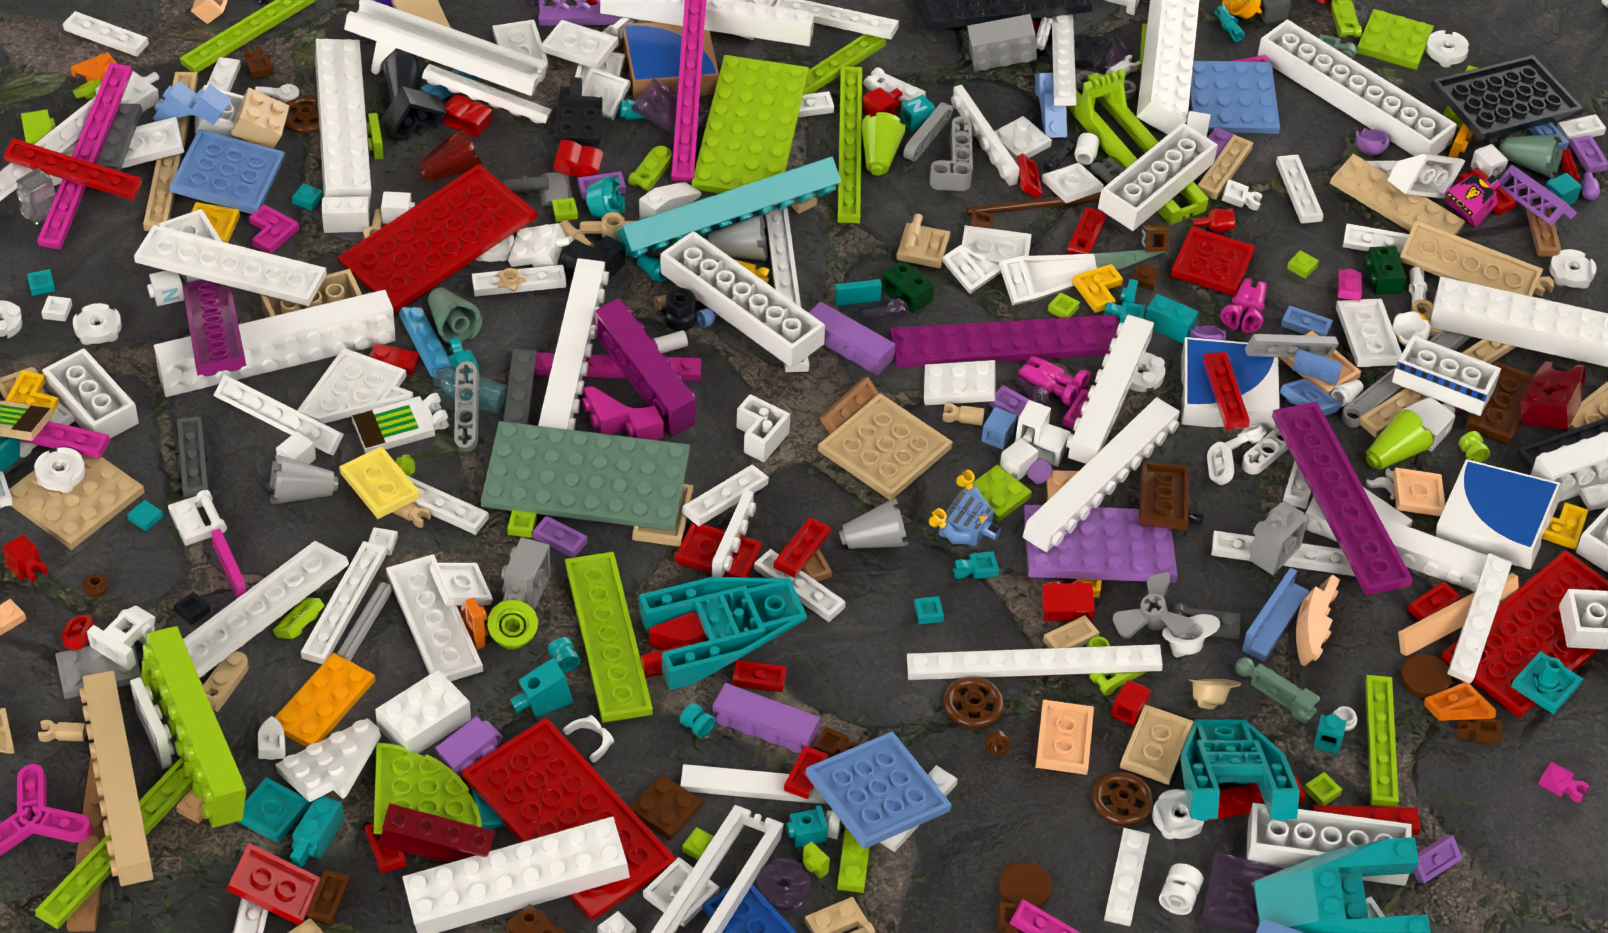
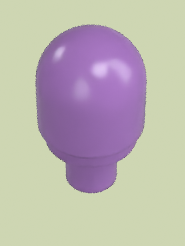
M1586 172L1581 184L1582 194L1587 200H1595L1600 195L1599 182L1593 178L1591 172Z

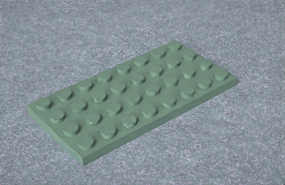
M499 421L481 497V507L675 531L690 454V445Z

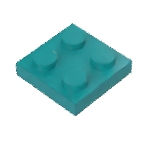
M266 777L245 801L244 817L241 821L237 822L279 844L310 807V802L303 796Z

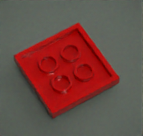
M1191 226L1172 268L1171 277L1235 296L1252 259L1255 246Z

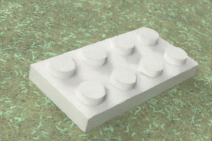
M1382 299L1337 301L1336 310L1356 366L1397 365L1402 352Z

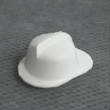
M1208 614L1189 617L1193 619L1195 626L1185 635H1176L1166 627L1163 630L1162 636L1169 641L1173 656L1180 657L1198 653L1203 647L1205 638L1214 634L1219 629L1220 621L1218 618Z

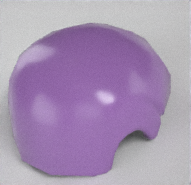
M1364 128L1361 134H1359V131L1356 132L1357 148L1363 154L1369 156L1378 155L1389 146V137L1381 130H1368Z
M1196 325L1194 329H1191V338L1225 341L1226 332L1215 326L1199 327Z

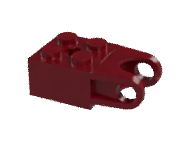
M1546 361L1533 376L1520 401L1522 424L1568 430L1581 405L1586 369L1584 365H1577L1570 371L1560 372L1553 369V362Z

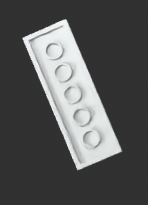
M177 117L137 126L122 168L184 153ZM77 142L70 145L62 154L72 156ZM49 175L52 186L61 184L62 178Z
M434 554L386 568L388 579L429 675L439 670L449 681L483 672V665L457 606H445L432 576L430 567L432 563H437Z

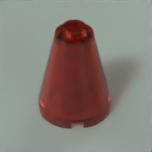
M460 128L419 162L420 167H418V171L423 180L427 178L431 182L466 173L478 164L482 166L479 156L474 157L476 156L474 151L476 149L465 130Z

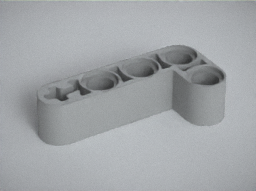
M959 116L952 121L950 136L951 161L939 160L931 164L929 184L936 190L965 191L971 186L973 171L972 123L968 118Z

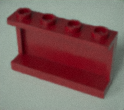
M389 803L378 846L448 864L476 855L488 857L495 831Z

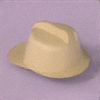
M1189 679V681L1193 682V698L1198 701L1200 708L1214 709L1218 705L1224 704L1230 688L1241 686L1240 682L1227 679H1202L1196 681Z

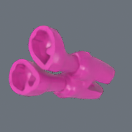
M1245 278L1235 297L1232 298V305L1223 307L1220 316L1222 322L1230 329L1236 330L1239 327L1243 311L1247 309L1248 311L1242 320V331L1252 333L1259 330L1264 321L1261 312L1265 308L1264 301L1267 283L1259 281L1257 287L1254 288L1252 287L1253 280Z
M1031 356L1026 365H1023L1018 372L1023 379L1040 388L1043 392L1054 393L1059 396L1062 402L1069 407L1072 406L1082 388L1086 390L1091 376L1090 372L1084 369L1080 370L1075 377L1068 376L1062 368L1034 356Z

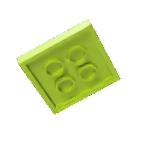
M1373 9L1357 46V53L1417 70L1434 26Z

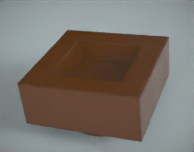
M976 210L972 211L970 226L993 229L994 214Z
M1138 264L1133 280L1138 281L1137 287L1154 291L1160 269Z

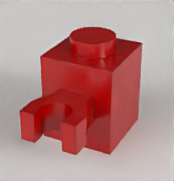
M881 87L863 95L862 112L870 115V117L876 116V113L879 112L895 115L896 107L902 103L898 97H901L903 92L896 88L888 94Z
M24 534L2 547L7 567L20 580L28 577L33 583L36 581L34 572L40 571L43 575L48 573L47 566L40 560L38 548Z

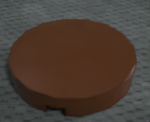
M1420 654L1406 660L1401 669L1400 679L1409 693L1418 698L1425 699L1449 689L1452 676L1447 674L1449 667L1442 660L1435 656Z
M1029 862L1014 863L1006 867L1001 873L998 885L1000 897L1004 902L1019 904L1024 899L1039 909L1044 907L1049 901L1052 890V882L1048 873L1040 866Z

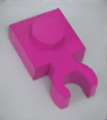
M1553 762L1549 764L1538 785L1560 797L1565 792L1569 794L1573 801L1578 803L1583 798L1582 793L1586 794L1589 785L1583 781H1574V773Z

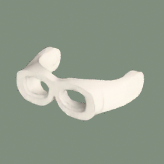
M590 715L587 718L571 722L563 729L565 735H569L580 728L598 732L603 739L602 745L589 757L592 762H596L606 753L610 745L614 743V739Z

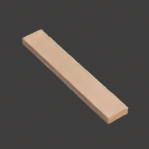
M1513 573L1508 575L1498 606L1519 589L1517 575ZM1474 593L1399 631L1400 653L1408 656L1463 627Z

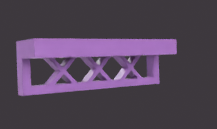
M539 0V26H557L561 20L577 25H614L622 18L620 16L601 14L600 0H596L598 2L596 5H589L586 3L587 0H574L577 2L575 6L567 5L565 3L566 0H553L556 2L554 6H545L544 0Z
M1513 165L1499 179L1500 187L1551 226L1554 225L1562 214L1569 219H1572L1577 214L1565 201ZM1513 177L1514 185L1505 187L1504 185ZM1527 188L1528 195L1519 197V190ZM1540 197L1541 204L1533 206V199ZM1554 207L1556 210L1548 218L1546 216V210L1548 208Z

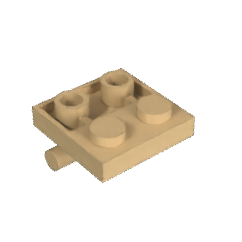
M915 214L912 223H906L897 252V260L941 269L942 258L945 255L950 239V231L920 226L923 216Z

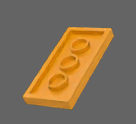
M333 653L274 718L282 725L286 737L306 748L313 743H319L324 740L376 681L375 675Z

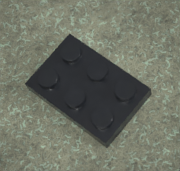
M1074 34L1075 67L1095 69L1114 46L1112 38ZM1052 39L1045 49L1038 54L1039 63L1053 64Z

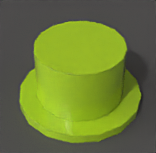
M507 600L500 602L492 608L488 616L487 628L490 636L500 646L514 650L521 648L534 638L538 628V618L535 611L528 604L520 600Z

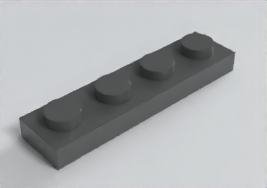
M120 103L97 161L98 165L121 171L143 111L141 104Z
M513 349L503 422L528 425L537 359L536 350Z
M201 416L177 419L184 498L194 497L200 491L208 490Z

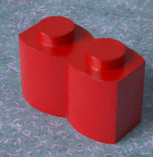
M455 94L444 105L447 114L441 121L448 127L460 129L470 136L478 137L492 122V110L484 104L472 102L465 96Z
M561 140L553 170L564 175H575L577 178L597 175L603 152L594 147L581 146L573 141Z

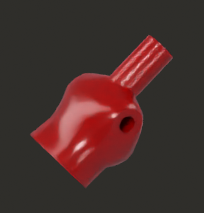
M1215 208L1209 212L1208 217L1193 219L1195 228L1209 226L1211 231L1215 233H1225L1228 230L1236 229L1233 208Z

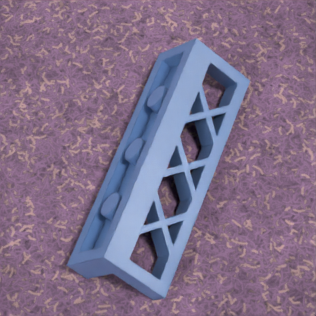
M1293 568L1288 570L1246 632L1242 648L1243 652L1265 662L1299 611L1302 601L1309 593V590L1294 583L1297 570Z

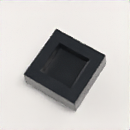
M194 591L174 605L175 612L190 625H193L211 612L210 605Z

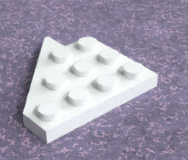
M343 348L297 411L325 424L351 417V415L411 399L413 398V392L399 387L406 378L405 369Z
M368 718L359 720L351 727L335 732L329 738L319 743H313L295 755L285 757L283 761L275 764L278 774L309 802L331 791H335L343 799L348 795L379 741L381 734L379 728Z

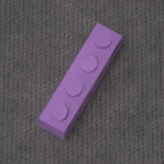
M821 301L809 312V314L825 324L824 345L841 354L846 359L862 366L865 370L879 375L894 360L895 343Z
M727 683L724 684L713 704L712 716L716 718V722L719 725L728 726L746 735L761 738L770 744L780 745L795 753H801L804 746L811 748L819 734L820 717Z

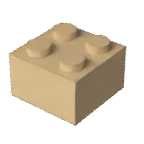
M248 88L239 103L231 134L250 143L274 149L282 136L289 105Z

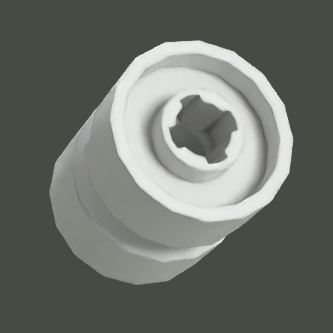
M1174 864L1169 871L1166 883L1159 896L1160 904L1174 914H1189L1204 878L1200 871L1187 864Z

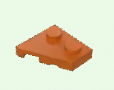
M107 52L70 67L73 76L80 74L86 77L87 82L99 78L102 82L109 64L117 63Z
M473 597L464 601L461 606L462 611H459L475 649L478 650L486 647L485 636H488V631L484 621L487 620V615L484 607L479 606Z
M1467 682L1425 698L1424 706L1439 721L1493 719L1496 717V709Z

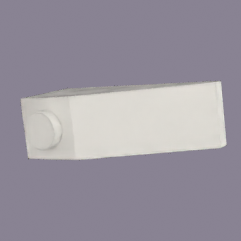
M686 182L654 188L639 199V219H645L690 204L701 196V192Z

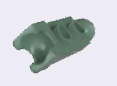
M1243 657L1237 660L1235 664L1236 673L1242 677H1252L1250 685L1291 710V716L1305 724L1315 715L1317 709L1314 705L1320 701L1319 696L1307 688L1302 691L1294 683L1285 680L1261 663L1255 668L1254 662L1250 658Z

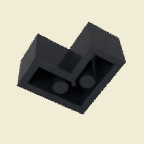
M402 86L381 120L389 136L407 141L417 125L437 129L447 112L439 96Z
M606 236L592 248L574 239L561 252L564 273L572 277L574 276L578 258L605 262V271L609 272V281L625 265V244Z

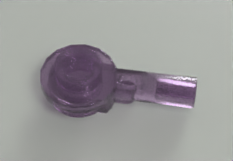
M893 299L885 307L862 310L863 317L867 319L881 316L882 318L899 319L907 315L908 304L901 299Z
M1015 377L1014 384L1028 395L1029 400L1044 406L1048 404L1049 395L1045 388H1040L1039 386L1032 387L1022 377Z

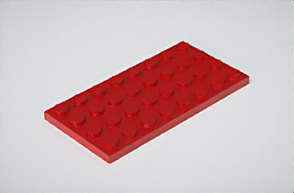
M478 164L338 256L337 260L338 264L345 270L350 269L353 277L371 293L386 290L393 307V312L396 313L401 310V307L407 306L536 219L537 214L534 209Z
M1566 550L1497 607L1475 677L1472 683L1519 719L1535 707L1537 703L1512 688L1511 685L1513 680L1540 651L1550 658L1559 659L1564 667L1575 672L1600 650L1570 648L1566 645L1559 604L1568 589L1608 591V581ZM1458 640L1442 653L1441 659L1449 665Z
M547 718L462 770V777L521 843L609 817L614 818L630 878L568 895L591 922L656 879L676 860L672 853Z

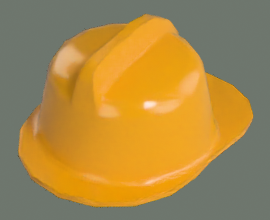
M1261 0L1222 1V5L1227 7L1230 14L1243 19H1249L1255 13H1262V10L1259 8Z

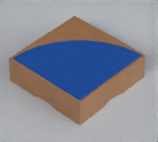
M658 22L622 25V45L626 65L629 68L630 87L634 101L678 96L683 26ZM704 30L700 96L714 95L719 78L709 30Z

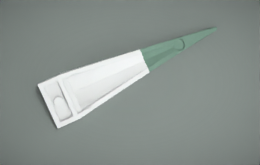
M1145 250L1076 255L1019 256L1002 260L999 266L1012 306L1026 302H1034L1074 287L1072 283L1074 275L1112 264L1116 270H1120L1163 254L1166 251L1146 252Z

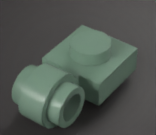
M1320 34V40L1354 60L1357 49L1353 43L1340 44L1341 39Z

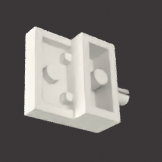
M133 71L121 103L141 104L142 113L159 102L158 89L151 84L159 80L158 74L153 72L146 77H141ZM100 86L95 89L96 95L98 94Z
M559 223L519 229L508 261L511 267L532 264L534 268L555 266L558 263L562 247L568 246L573 241L572 237L565 236Z

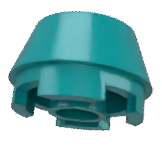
M605 176L588 186L586 202L594 217L602 218L610 212L624 213L625 197L620 195L618 186L621 185V182L617 177L610 178Z

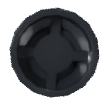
M674 288L666 295L665 322L674 331H687L695 324L696 297L691 290Z

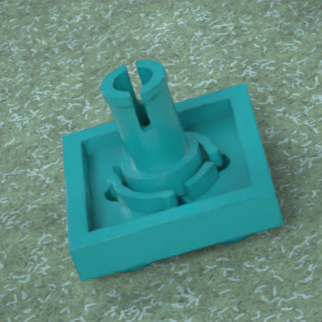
M1540 651L1513 680L1511 687L1552 714H1555L1580 687L1583 678L1564 667L1559 659L1550 658Z

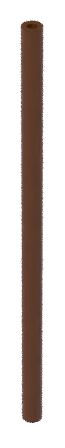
M1101 192L1069 203H1065L1060 197L967 207L966 212L968 216H971L973 210L999 213L1094 202L1100 200Z

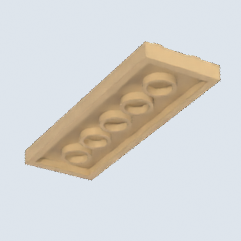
M1355 154L1331 178L1330 184L1411 232L1413 224L1417 220L1457 235L1466 222L1425 196L1403 193L1388 181L1390 175Z
M1417 220L1413 224L1400 255L1401 262L1413 267H1420L1421 270L1423 269L1439 277L1531 297L1543 271L1542 268Z

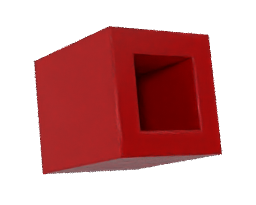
M1127 680L1114 700L1111 716L1135 726L1144 705H1148L1151 690L1141 684Z

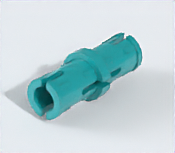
M1225 5L1217 7L1219 12L1215 10L1214 14L1222 23L1223 30L1228 31L1233 41H1241V36L1245 37V32L1238 25L1236 17L1230 14Z

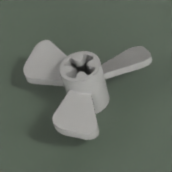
M1164 572L1149 577L1147 580L1149 595L1145 596L1141 601V609L1119 611L1114 614L1113 622L1122 638H1131L1144 625L1156 631L1168 627L1176 635H1185L1194 628L1193 619L1168 612L1164 596L1171 581L1169 573Z

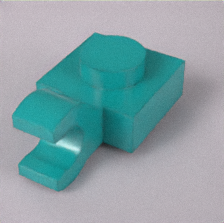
M1123 301L1122 306L1107 302L1104 315H1116L1120 319L1119 323H1124L1127 315L1144 319L1145 305Z
M458 337L449 339L451 344L449 350L452 355L448 356L455 369L454 374H456L457 366L464 361L474 363L479 372V365L471 350L463 351ZM466 369V373H464V376H468L469 373H472L470 369Z
M993 551L972 553L969 555V560H956V569H953L956 579L965 578L973 573L974 579L997 577L1000 571Z

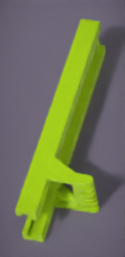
M1119 69L1117 72L1114 71L1104 76H1099L1098 73L1091 74L1087 78L1089 81L1084 83L1082 96L1076 90V106L1066 107L1089 133L1099 138V145L1126 170L1138 159L1095 112L1096 98L1145 153L1159 142L1127 107L1123 84L1125 78L1124 70ZM1193 181L1180 191L1190 206L1181 209L1171 199L1157 211L1169 225L1182 221L1183 217L1188 219L1190 213L1195 216L1206 211L1209 198Z

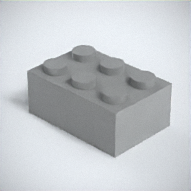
M1031 14L967 26L969 49L974 71L1037 60L1036 38Z

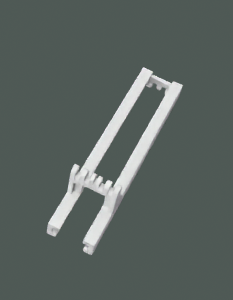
M359 0L360 6L357 13L350 11L347 14L344 30L377 41L371 68L374 74H378L382 70L383 61H386L388 55L394 53L395 48L530 96L534 93L538 83L542 82L545 78L548 65L545 61L373 0Z
M735 805L651 933H675L744 825L765 832V835L702 932L722 933L779 843L784 823L768 817L763 822L761 821L762 816L760 814H755L754 818H752L750 810Z

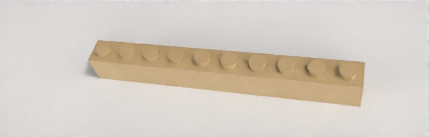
M114 670L82 676L84 687L79 688L82 703L87 702V705L82 706L85 722H91V724H86L88 740L94 739L93 743H89L92 759L97 758V761L92 762L95 778H101L100 781H96L98 796H104V800H100L99 803L102 817H108L107 820H103L106 836L111 835V839L106 840L109 856H115L114 860H110L113 877L119 876L120 886L153 880Z

